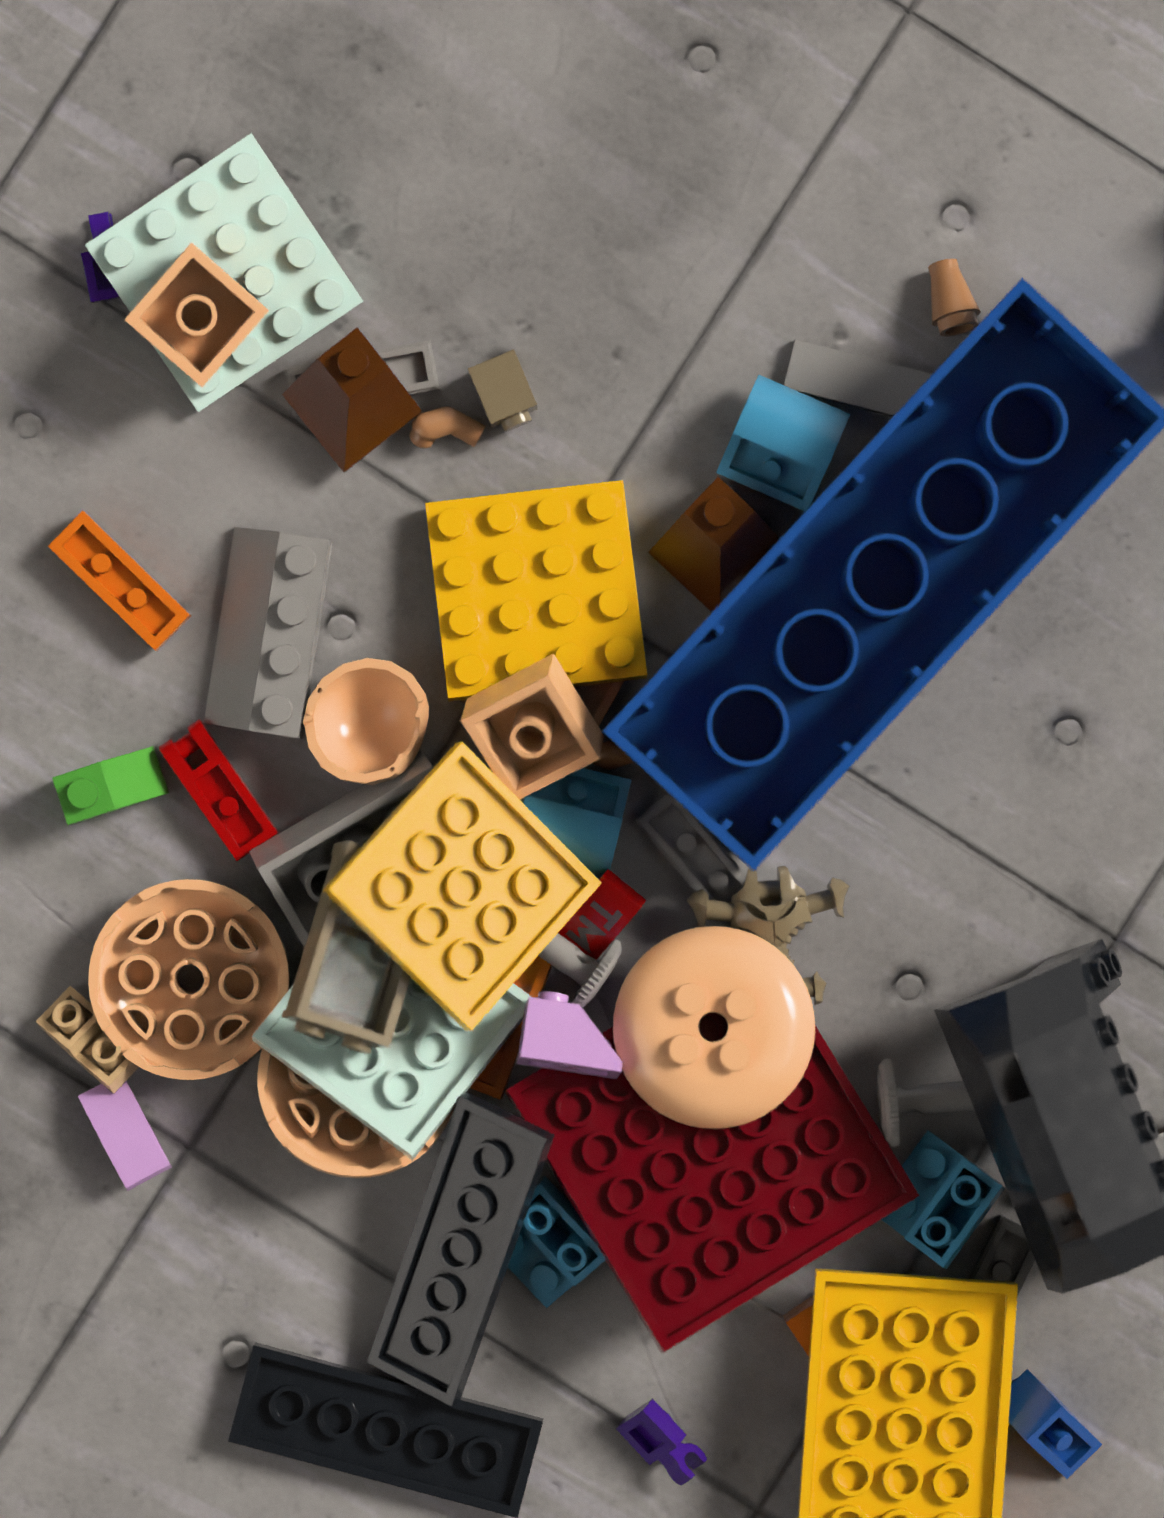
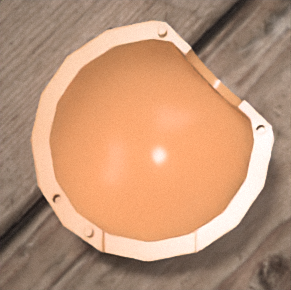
M364 658L344 663L323 677L308 698L303 719L308 748L321 768L340 780L367 785H375L393 780L408 769L421 747L429 719V704L426 693L413 674L392 661Z

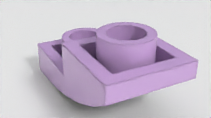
M127 1081L114 1094L101 1083L78 1096L127 1191L172 1168Z

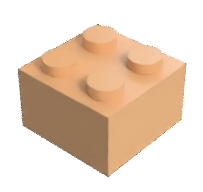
M191 242L126 317L125 321L197 384L203 387L269 310Z
M554 654L467 698L461 718L463 726L494 775L519 800L600 759L604 735Z

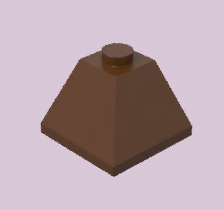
M358 327L317 358L282 394L344 473L423 412Z
M717 477L648 553L713 613L776 545L780 538L722 479Z

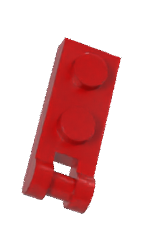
M198 719L187 727L189 731L187 734L175 742L169 739L158 748L235 860L240 861L250 854V850L271 839L279 831L216 743L208 728ZM201 748L208 760L193 770L186 758Z

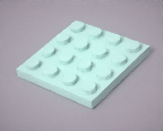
M252 133L85 244L130 313L191 242L269 310L203 387L197 384L153 345L198 412L363 302Z
M355 922L348 926L363 931ZM340 932L335 933L329 940L310 1004L369 1024L389 955L384 950L376 949L373 943ZM410 978L390 1048L372 1047L371 1054H364L342 1047L343 1037L328 1032L325 1033L324 1039L296 1032L294 1029L297 1022L282 1018L283 1010H286L292 986L255 1031L252 1039L256 1044L413 1161L457 1105L459 1096L468 1091L522 1022L525 1004L531 996L513 983L472 1031H465Z

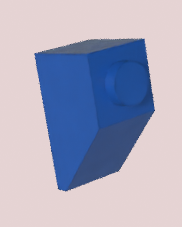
M1028 1369L1018 1378L1011 1381L1009 1423L1029 1445L1068 1479L1102 1444Z

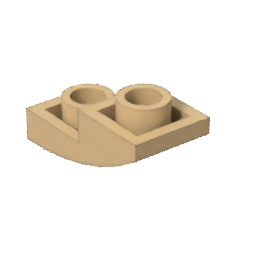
M71 986L35 1021L61 1048L113 1094L139 1068L122 1055L123 1053H121V1046L116 1047L106 1033L102 1031L95 1017L91 1002Z

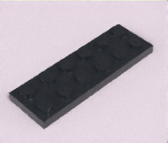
M469 1092L459 1096L367 1363L450 1406L455 1405L461 1400L552 1145L554 1134Z
M255 1342L228 1442L518 1518L543 1418L461 1397V1400L455 1405L450 1406L404 1381Z

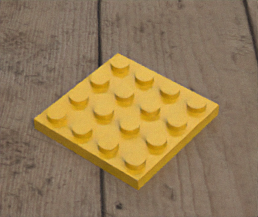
M623 480L425 503L448 702L467 700V698L552 654L555 655L574 687L647 678Z
M459 742L453 745L326 885L323 891L465 1031H472L602 882L463 742Z

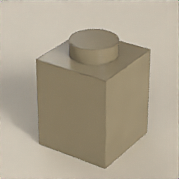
M514 349L468 368L492 428L502 424L506 432L532 421L529 413L537 410L538 407Z

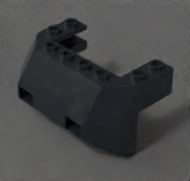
M1103 939L1052 956L1023 978L934 1010L1047 1290L1062 1294L1122 1275L1164 1255V1159L1161 1158L1155 1140L1158 1138V1132L1154 1119L1149 1111H1142L1136 1096L1139 1086L1135 1072L1129 1063L1123 1064L1116 1047L1119 1044V1034L1116 1025L1109 1015L1104 1016L1099 1005L1121 985L1119 977L1122 976L1121 965L1116 953L1112 949L1107 950Z

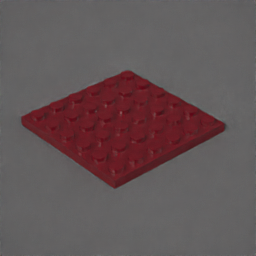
M717 1012L706 1014L699 1023L700 1034L707 1041H720L728 1031L726 1018ZM816 1025L812 1054L803 1077L795 1089L781 1104L766 1115L739 1126L711 1129L689 1126L674 1121L646 1103L633 1089L623 1070L617 1079L542 1068L505 1091L520 1118L555 1135L546 1161L661 1354L919 1196ZM613 1027L601 1034L616 1052Z

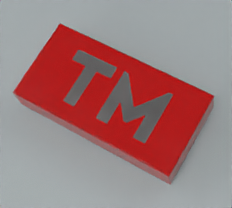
M609 869L600 877L599 880L602 883L558 932L576 945L584 954L596 960L647 901Z

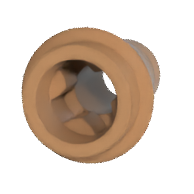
M944 259L929 265L932 325L937 326L940 335L944 337L956 336L974 330L979 325L977 316L981 311L959 269L957 259Z

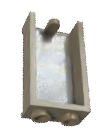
M352 841L334 843L331 853L333 857L323 889L356 854L358 843ZM322 890L286 1010H283L282 1018L297 1022L294 1030L307 1036L324 1039L325 1033L328 1032L343 1037L341 1046L356 1052L371 1054L372 1047L390 1048L411 977Z

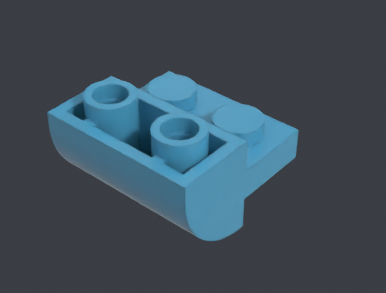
M758 375L716 473L806 512L810 508L822 478L826 473L850 414Z
M581 768L524 797L523 804L600 879L607 869L610 870L631 780Z
M927 1130L902 1165L919 1196L881 1220L941 1267L947 1269L1006 1187Z
M544 1175L539 1178L508 1268L548 1308L572 1286L575 1287L601 1265L605 1258L572 1203Z

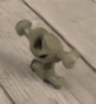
M778 866L777 880L758 881L757 870L748 869L743 888L732 896L731 902L708 900L709 895L704 889L693 892L686 901L693 909L698 927H704L706 920L731 922L730 928L740 929L766 940L790 960L791 956H788L789 949H787V944H791L792 937L797 936L798 931L804 929L806 924L812 923L811 915L833 909L837 917L844 918V900L850 886L843 880L832 877L827 884V890L806 896L805 890L795 884L787 867ZM816 971L812 977L802 978L810 997H814L815 1005L823 1002V993L827 984L820 977L818 971Z

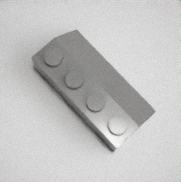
M234 527L204 718L205 724L303 739L305 727L303 719L310 695L333 548L332 541L291 533Z
M422 750L417 753L408 769L397 778L375 785L363 784L249 851L258 871L304 948L333 857L331 853L334 843L352 841L359 844L357 850L365 844L433 769V766ZM339 907L335 922L345 926L354 923ZM332 930L331 936L337 933V931Z

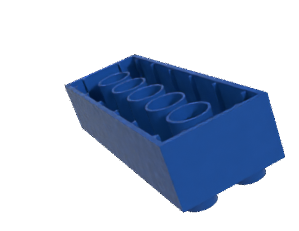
M1022 278L604 729L603 733L744 864L755 871L1164 428V408Z

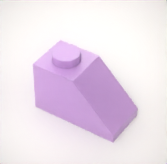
M548 991L538 992V998H528L524 1009L517 1064L617 1079L622 1071V1060L579 1004L568 1003V996L565 994Z

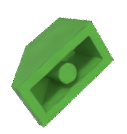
M154 746L52 777L67 825L78 824L169 794Z

